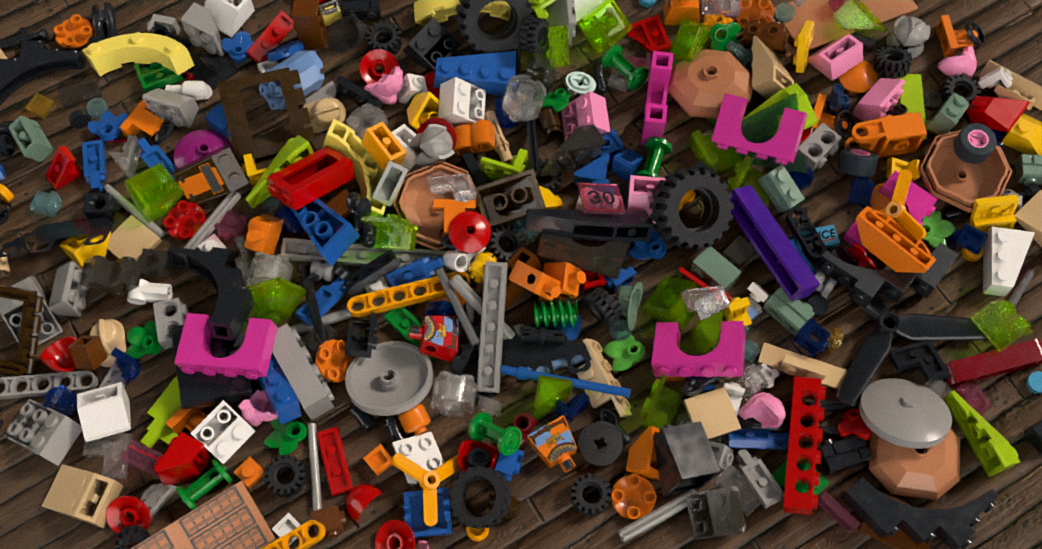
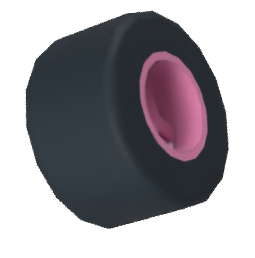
M972 123L963 127L955 138L953 147L955 154L962 161L970 164H980L986 161L996 148L997 140L990 128L983 124Z
M846 147L841 151L838 168L849 175L870 177L875 174L879 156L868 149Z

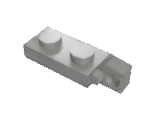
M746 448L738 451L736 458L740 463L738 465L740 473L766 509L783 500L784 492L762 460L756 457L752 458Z

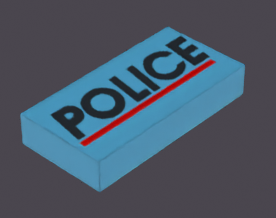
M834 224L815 228L826 248L840 244ZM800 231L802 237H811L810 231ZM793 234V238H794L795 243L798 245V247L800 248V250L804 253V251L802 250V248H801L800 244L798 243L796 237H795L794 234Z

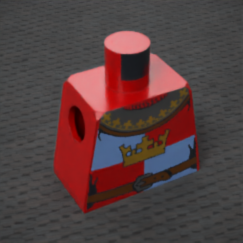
M427 315L424 317L421 327L410 325L408 338L419 340V351L421 353L453 362L458 351L459 319L457 316Z

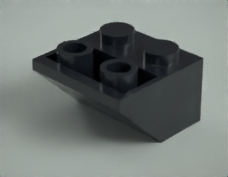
M432 18L406 45L403 51L416 64L434 72L437 58L451 57L461 44Z

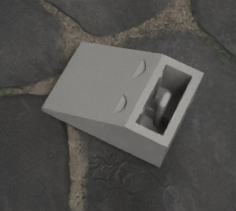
M30 276L11 286L37 291V296L44 297L42 312H35V315L41 316L39 334L32 333L33 336L39 337L38 345L64 332L56 315L48 308L49 301L35 276ZM0 297V314L19 343L23 301Z
M28 399L13 423L9 425L4 437L59 466L81 433L82 426L69 417Z

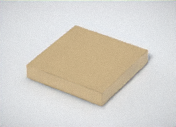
M131 215L110 235L107 250L131 270H134L162 240Z
M725 387L683 400L690 421L692 423L701 421L708 440L741 429Z

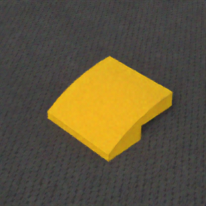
M1017 194L975 199L969 224L970 238L985 236L991 227L1013 229L1017 221L1014 212L1020 201Z

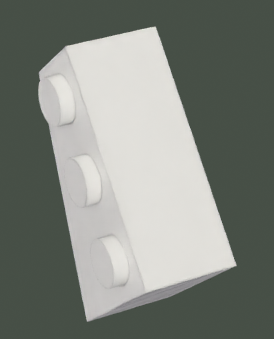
M991 227L983 237L985 249L983 255V294L1004 297L1014 287L1035 232Z

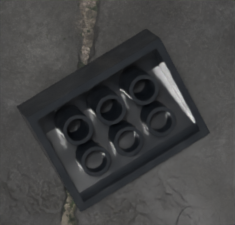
M184 325L171 328L174 358H176ZM242 327L233 341L212 337L210 345L211 355L216 358H225L237 352L244 342ZM176 365L182 410L218 406L223 400L227 404H237L243 400H249L251 397V381L244 375H237V377L232 378L220 373H216L215 376L197 371L194 374L182 372L181 368Z

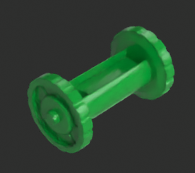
M614 45L604 54L601 62L602 66L606 69L614 67L628 79L627 87L630 90H636L646 81L649 71L644 66L636 68L622 56V47Z
M651 137L647 139L645 144L650 152L644 170L637 171L635 176L660 178L657 173L663 155L670 154L672 150V145L665 139Z
M479 412L474 415L468 426L470 438L476 441L486 438L497 443L498 450L503 455H512L520 447L522 441L520 429L515 426L503 429L493 424L492 417L485 412Z
M216 458L211 460L214 467L186 489L181 486L175 488L183 503H186L192 511L197 508L195 502L222 480L228 483L233 481L227 472V468L222 466Z

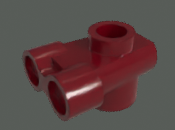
M527 411L517 415L514 422L510 425L519 428L522 432L519 450L526 443L524 440L538 422ZM526 421L529 422L528 427H526L525 429H523V428H522L523 422H526Z

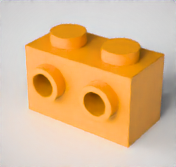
M382 121L366 129L361 144L382 171H384L389 160L401 165L407 152Z

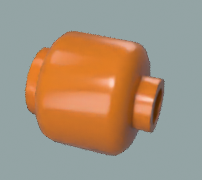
M418 404L398 415L405 433L414 432L415 436L426 431L425 426L431 421L423 404Z

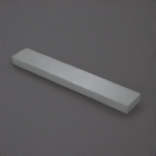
M485 262L476 392L499 393L508 267L506 262Z

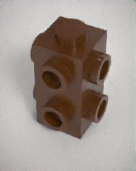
M745 21L743 46L744 48L752 49L753 36H756L771 50L783 51L784 43H788L789 32L785 31V24L779 22Z

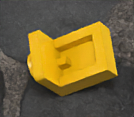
M250 153L243 155L245 163L241 165L244 175H248L251 185H255L267 168L256 170L254 159Z
M894 157L887 159L886 178L889 179L895 170L900 172L903 169H907L912 173V182L919 179L920 160L915 159L908 163Z
M736 297L728 302L724 310L727 321H744V327L751 325L752 321L747 313L751 305L748 297L742 299Z

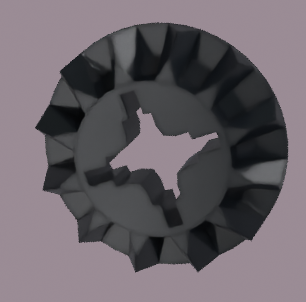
M127 526L115 537L114 549H131V547L123 546L130 542L131 535L134 541L139 543L151 537V535L141 526Z

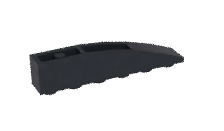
M527 209L524 229L596 241H649L654 226L646 210Z

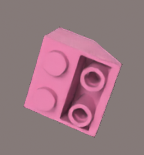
M847 34L837 38L808 57V63L833 81L863 61V43L852 35Z
M880 78L857 103L852 114L863 122L886 116V112L892 110V107L898 103V99L904 92L902 87L906 81L903 79Z
M588 91L568 103L561 110L565 143L589 142L610 133L606 100L598 94Z
M630 175L627 210H646L650 216L653 213V209L649 208L650 202L654 200V197L651 196L653 190H658L657 184L659 181L666 179Z

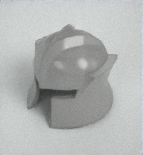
M903 15L895 22L894 30L887 35V46H890V48L896 46L898 48L900 45L898 40L904 47L914 46L908 47V53L912 54L913 59L923 52L924 42L930 36V26L918 18Z
M430 124L423 133L417 134L412 139L409 147L420 144L419 147L425 152H421L414 162L422 167H426L440 160L445 162L446 158L455 153L452 150L453 142L446 130L447 127L439 124Z

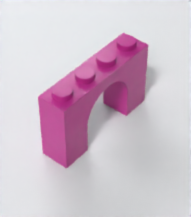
M653 51L641 145H645L647 139L651 137L663 139L668 107L666 100L672 71L673 53Z
M725 93L711 139L716 144V148L728 150V147L736 149L735 152L747 155L750 152L756 154L755 157L762 160H767L770 157L776 159L775 163L787 165L788 162L794 164L808 115L802 111L785 108L776 135L767 142L752 143L745 139L741 129L748 101L743 97Z
M896 170L879 191L891 201L899 172ZM911 181L905 201L906 211L923 226L924 223L921 220L924 216L930 217L936 209L933 205L937 199ZM855 221L842 239L851 246L853 243L862 246L867 253V257L884 268L886 264L862 245L857 222Z
M187 313L174 362L181 368L182 372L194 374L197 371L210 376L220 373L232 378L237 377V375H244L249 379L267 377L278 328L271 319L249 318L245 339L240 349L231 356L216 358L211 355L210 351L212 333L209 320L211 317L206 314Z
M721 321L719 344L713 351L701 356L687 355L679 349L681 334L678 322H657L651 362L654 376L663 378L743 376L746 336L744 321Z

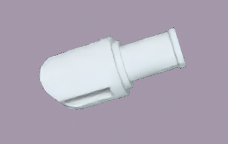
M184 81L182 85H166L165 87L167 91L189 96L195 100L209 99L213 93L211 87L203 81Z

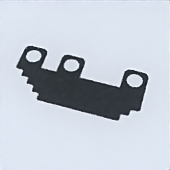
M107 216L43 224L40 228L33 229L32 232L25 233L22 237L15 238L12 242H7L0 251V257L17 254L24 243L36 242L30 251L31 253L44 252L52 247L56 239L88 234L89 236L84 245L100 244L105 241L116 221H110V218L105 219ZM96 235H103V238L97 242H90V239ZM41 243H49V246L42 250L36 249ZM16 247L14 252L3 254L7 248Z
M517 336L511 340H504L502 344L501 366L505 365L519 368V366H530L532 371H536L539 366H547L550 370L549 374L555 375L551 362L553 358L565 355L569 371L573 374L590 369L591 362L585 343L577 344L575 339L569 341L567 336L564 337L565 343L546 342L545 344H540V342H521L520 336ZM476 355L474 357L475 362L470 363L468 367L477 400L482 401L495 397L497 393H490L484 396L476 392L479 355ZM581 355L585 358L586 362L582 368L573 367L572 359L574 356ZM533 380L536 384L544 383L543 381Z

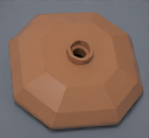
M704 49L672 67L668 93L689 116L717 120L725 93L743 97L748 103L751 101L753 91L751 85L752 74L732 53Z
M961 130L935 136L919 167L930 195L968 213L973 211L975 199L1002 195L1012 170L1000 146L996 145V148L986 161L980 164H970L959 159L954 151V140Z
M441 160L407 174L392 203L409 240L436 251L446 248L439 241V232L444 228V212L432 211L433 199L476 200L474 212L481 214L473 189L476 187L469 172ZM468 227L467 232L469 234H473L474 229L472 227ZM443 233V234L441 235L442 239H443L448 233Z
M950 428L948 435L941 443L929 448H921L922 453H918L914 448L895 445L871 431L869 450L872 459L869 461V471L891 495L936 501L960 481V436Z

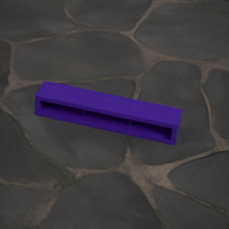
M751 185L733 189L730 202L734 203V209H731V214L791 302L809 297L821 284Z

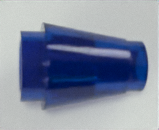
M283 206L274 214V217L284 220L282 227L294 236L303 231L304 228L291 208Z

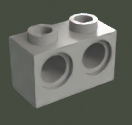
M822 123L798 147L795 160L810 172H813L817 167L820 169L826 163L827 156L829 154L833 156L840 148L838 144L842 137Z
M179 298L153 303L158 343L163 349L173 348L171 328L184 325L188 308ZM171 311H176L173 316H168Z

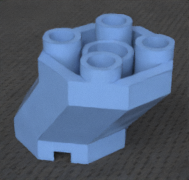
M312 50L298 51L274 68L265 70V72L287 67H289L290 71L298 70L301 84L294 85V89L302 87L304 96L312 91L320 90L325 80L324 74L320 73L323 63L316 52ZM279 80L259 85V92L264 96L272 110L286 109Z

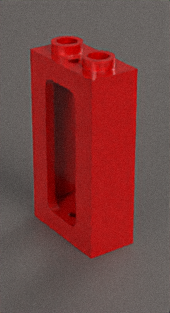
M325 146L268 176V191L272 197H276L284 205H288L296 211L354 179L355 174L352 160L329 146Z

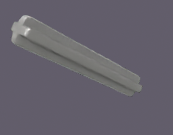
M236 190L227 194L183 248L198 250V245L210 236L241 198V195Z
M455 275L450 280V285L482 316L483 299L460 275ZM504 322L503 339L511 340L515 332Z
M691 489L618 531L620 539L626 542L695 503L699 499L697 492Z

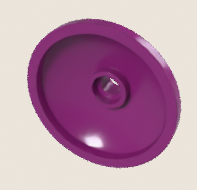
M213 130L190 132L179 140L174 149L175 166L179 169L226 144L230 147L236 158L233 144L223 134Z

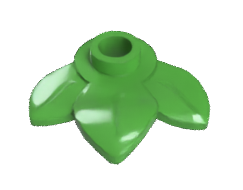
M933 211L929 218L924 216L921 221L924 223L922 227L927 230L926 237L921 239V241H927L935 249L940 243L947 247L945 238L951 236L956 230L951 222L941 220L940 211Z
M625 332L618 333L617 341L609 342L603 348V352L614 359L611 368L612 371L616 372L629 369L634 362L641 361L646 353L644 345L641 342L635 341L633 335ZM633 349H638L635 353L631 352Z

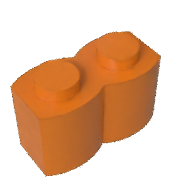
M480 119L471 125L463 123L454 127L457 134V143L453 151L458 156L468 151L474 154L476 152L490 151L495 148V127L489 120Z

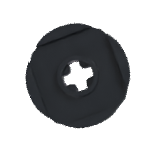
M597 421L582 430L578 446L586 461L596 466H606L613 464L620 457L623 450V439L621 433L613 424L606 421ZM603 437L607 446L598 450V445L595 444V441Z

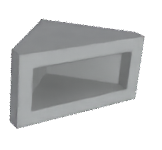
M389 160L380 176L372 198L391 207L409 169Z

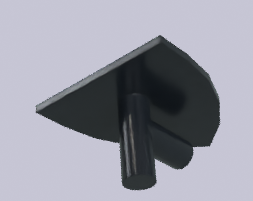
M209 53L195 55L194 73L197 81L205 82L211 87L212 91L217 88V83L228 80L239 71L230 61L221 56Z

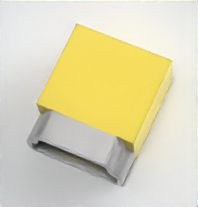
M337 0L320 5L325 27L343 20Z

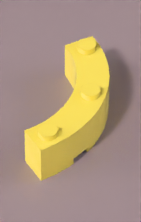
M418 0L414 3L415 23L425 27L432 18L438 23L447 21L449 16L457 14L456 5H460L461 2L459 0ZM494 1L487 4L480 12L490 13L492 17L508 21L511 7L507 2Z
M137 32L119 35L92 43L82 50L91 67L99 76L121 68V64L134 62L135 64L161 63L163 67L172 70L177 75L195 66L184 45L167 36Z
M333 119L322 147L329 146L352 160L354 174L361 190V197H367L371 201L372 217L375 225L378 227L384 215L386 205L373 199L372 195L383 171L361 144L362 140L354 134L355 131Z

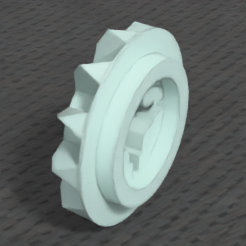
M576 71L566 76L565 85L568 87V91L574 92V95H583L588 91H595L596 82L590 75Z

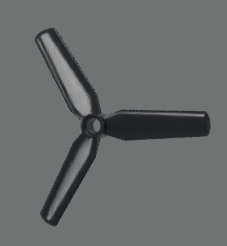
M834 247L828 250V252L842 261L855 265L843 248ZM876 293L866 308L860 305L863 311L876 323L874 331L863 340L835 395V399L846 406L856 405L863 391L890 351L891 341L894 336L909 340H986L988 335L987 322L984 319L915 313L898 316L893 312H888L885 303ZM884 324L890 325L891 328H887Z

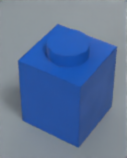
M218 103L209 110L205 118L213 130L229 138L230 132L224 109Z

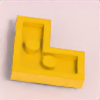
M806 20L804 26L800 27L799 35L795 37L794 46L797 47V53L794 54L793 65H796L797 73H804L808 65L809 46L813 40L814 21Z

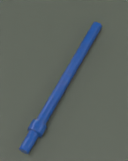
M502 365L500 370L501 374L516 376L520 380L532 379L630 398L631 389L532 371L528 370V367L519 366V368Z

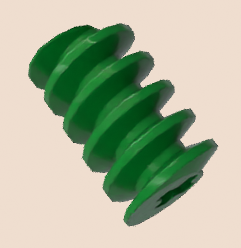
M558 300L556 307H554L552 301H549L547 307L544 301H541L539 307H537L534 301V322L537 328H540L541 322H544L546 328L549 327L550 322L553 323L554 328H557L558 323L561 322L563 328H565L567 321L570 322L571 327H574L576 321H578L577 300H575L573 306H571L569 300L566 301L565 306Z

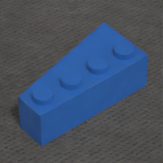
M516 51L437 58L433 88H440V84L457 77L486 90V94L511 97L515 86Z
M319 199L310 202L296 211L291 208L319 253L331 266L360 236L347 220Z

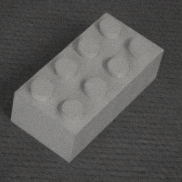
M287 323L277 328L272 353L312 421L335 408L331 402L335 398L326 382H324L321 373L296 329L290 330Z

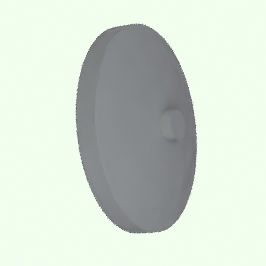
M389 341L377 344L376 350L372 349L371 358L355 357L346 372L345 384L351 401L362 411L379 416L396 415L412 409L427 396L433 383V370L430 359L426 354L421 353L417 346L401 341Z
M889 378L875 381L866 387L860 399V415L869 429L882 439L898 446L914 449L935 446L946 438L952 425L951 412L946 403L932 390L909 380Z

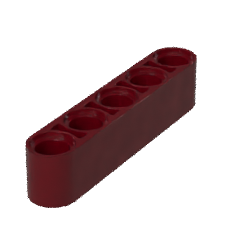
M1034 339L948 362L945 364L950 372L949 377L945 378L948 387L952 388L1041 364L1042 342L1040 339Z

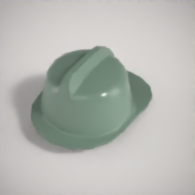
M637 282L635 286H620L614 298L618 302L617 305L621 307L623 316L628 318L630 331L635 327L637 311L642 299L643 285L641 282Z

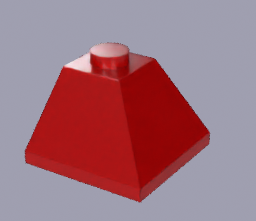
M976 96L966 111L971 123L983 124L991 130L1009 132L1028 107L1029 101Z

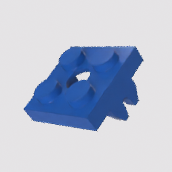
M448 487L437 489L438 521L432 527L425 525L422 517L423 490L403 492L404 520L412 529L415 538L453 534Z

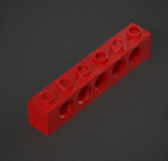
M794 376L783 505L784 512L812 515L813 508L817 509L818 495L814 494V486H819L820 472L815 471L816 464H821V450H817V444L822 442L823 429H819V421H824V408L820 407L821 400H825L826 387L822 386V379ZM806 399H811L815 403L811 406H807L803 404V401ZM804 420H810L813 422V425L804 427L801 423ZM807 441L811 443V447L804 449L799 444ZM800 463H807L810 468L802 471L798 469V465ZM798 485H805L808 487V490L805 493H799L796 491V487Z

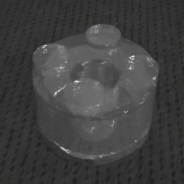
M513 76L506 86L501 104L503 110L509 115L510 120L514 122L537 119L544 103L546 89L539 80L536 82L531 80V76Z
M369 103L355 109L347 118V126L355 131L354 134L361 140L366 129L382 121L389 129L385 113L380 108Z
M256 252L255 257L251 261L246 281L247 287L252 291L253 288L259 290L258 294L266 297H281L284 292L287 294L294 269L293 265L288 261L289 258L283 254L275 256Z
M441 371L434 380L430 401L431 409L434 410L436 407L440 409V414L450 417H464V413L468 412L469 415H472L478 388L474 382V377L467 374L462 376L452 375L450 372Z

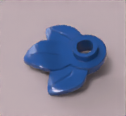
M241 31L236 33L233 39L224 38L222 40V48L225 52L229 53L230 58L235 63H243L248 58L245 52L255 41H251L248 32Z
M105 111L99 121L88 122V129L92 134L99 135L103 141H112L118 137L119 131H121L119 127L128 118V115L123 113L115 117L109 111Z
M653 228L650 240L634 241L636 245L628 251V254L637 260H644L649 257L654 260L663 258L667 247L664 240L660 237L661 232H656Z

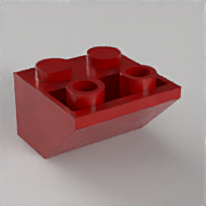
M180 432L177 437L171 440L166 453L157 459L154 471L163 485H174L199 478L210 463L211 458L203 443Z

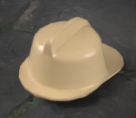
M332 97L310 102L303 107L308 108L311 123L304 124V128L312 127L314 133L329 130L333 119L341 123L345 120L346 110L344 105L338 99Z
M99 319V322L92 327L90 336L100 337L107 359L100 366L106 368L111 367L113 364L118 365L124 359L127 349L124 327L119 321L114 319Z

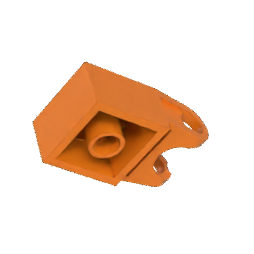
M906 112L897 116L886 115L879 119L857 123L853 126L851 131L852 137L846 140L844 148L849 147L850 143H857L860 148L877 153L879 158L915 153L927 134L921 113ZM857 129H864V130H865V131L862 132L861 134H857V133H856V130H857Z

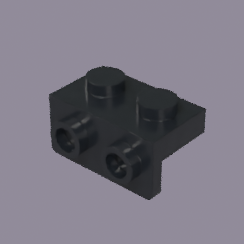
M371 313V321L349 319L345 356L371 358L372 349L376 350L377 337L374 334H378L379 321H375L376 313Z

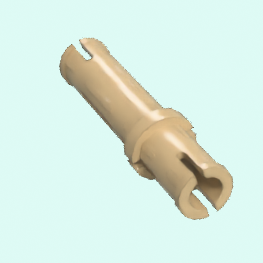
M488 111L484 114V119L489 120L495 127L494 150L498 153L502 163L511 165L513 157L509 150L510 144L505 140L495 112Z

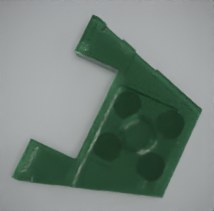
M792 94L742 120L741 129L745 139L752 143H764L772 139L779 129L778 116H783L784 109L789 108L799 111L797 94ZM754 153L741 154L742 163L768 168H776L781 165L775 163L776 159L768 157L767 160L756 158ZM805 154L796 155L794 164L788 162L787 165H784L786 170L807 173Z

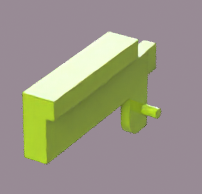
M907 74L906 76L903 75L902 78L897 76L896 79L906 81L902 87L904 92L898 99V103L905 105L908 109L907 112H920L926 132L932 135L933 132L927 127L931 120L925 119L921 74Z
M177 376L147 412L154 420L148 426V432L140 442L150 449L159 438L169 445L171 440L178 436L166 424L181 408Z

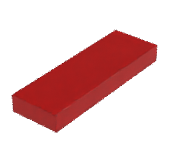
M281 10L245 53L257 64L264 62L267 59L266 53L277 47L293 28L294 20L290 19Z
M338 426L316 432L331 496L334 497L350 492L353 484Z

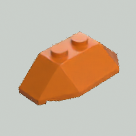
M868 206L857 215L856 222L862 245L895 272L925 273L936 261L923 241L915 239L901 224L889 215L873 210Z

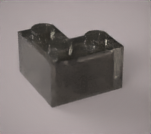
M94 255L84 261L79 285L119 297L139 287L143 263L137 262L135 258L124 256L115 262H111L103 256Z

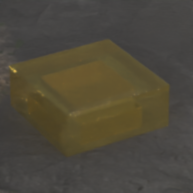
M36 93L25 108L28 112L45 119L56 104L53 100Z

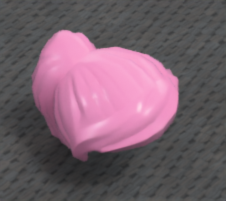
M970 45L963 48V52L958 56H948L938 63L937 68L946 76L954 77L956 74H959L961 77L962 74H966L965 78L972 77L977 68L973 47Z
M395 66L390 74H382V78L378 82L366 84L363 89L382 101V104H395L397 102V94L403 85V70Z
M255 390L249 400H243L239 405L242 418L252 426L257 427L263 421L268 422L277 418L263 390Z
M765 392L753 395L738 411V415L744 420L753 417L762 424V428L775 429L783 424L786 414L782 402L770 393Z

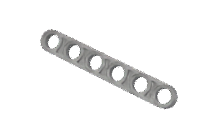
M87 370L0 378V384H5V390L0 393V400L82 393L96 389L98 378L91 371ZM91 376V384L82 386L83 378ZM65 378H70V385L66 388H61L60 382ZM42 380H48V387L44 390H39V383ZM21 382H26V389L22 392H17V385Z

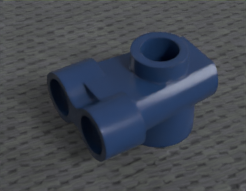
M841 84L833 86L830 100H826V108L832 115L850 108L849 97L847 94H843L844 87Z

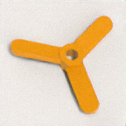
M903 169L899 172L892 201L886 208L878 211L896 219L915 239L921 240L926 237V230L906 211L905 207L912 173L907 169Z
M396 453L391 458L392 464L419 481L421 488H423L424 523L429 527L434 526L438 521L437 487L441 481L461 469L458 463V455L434 470L427 471L402 454Z

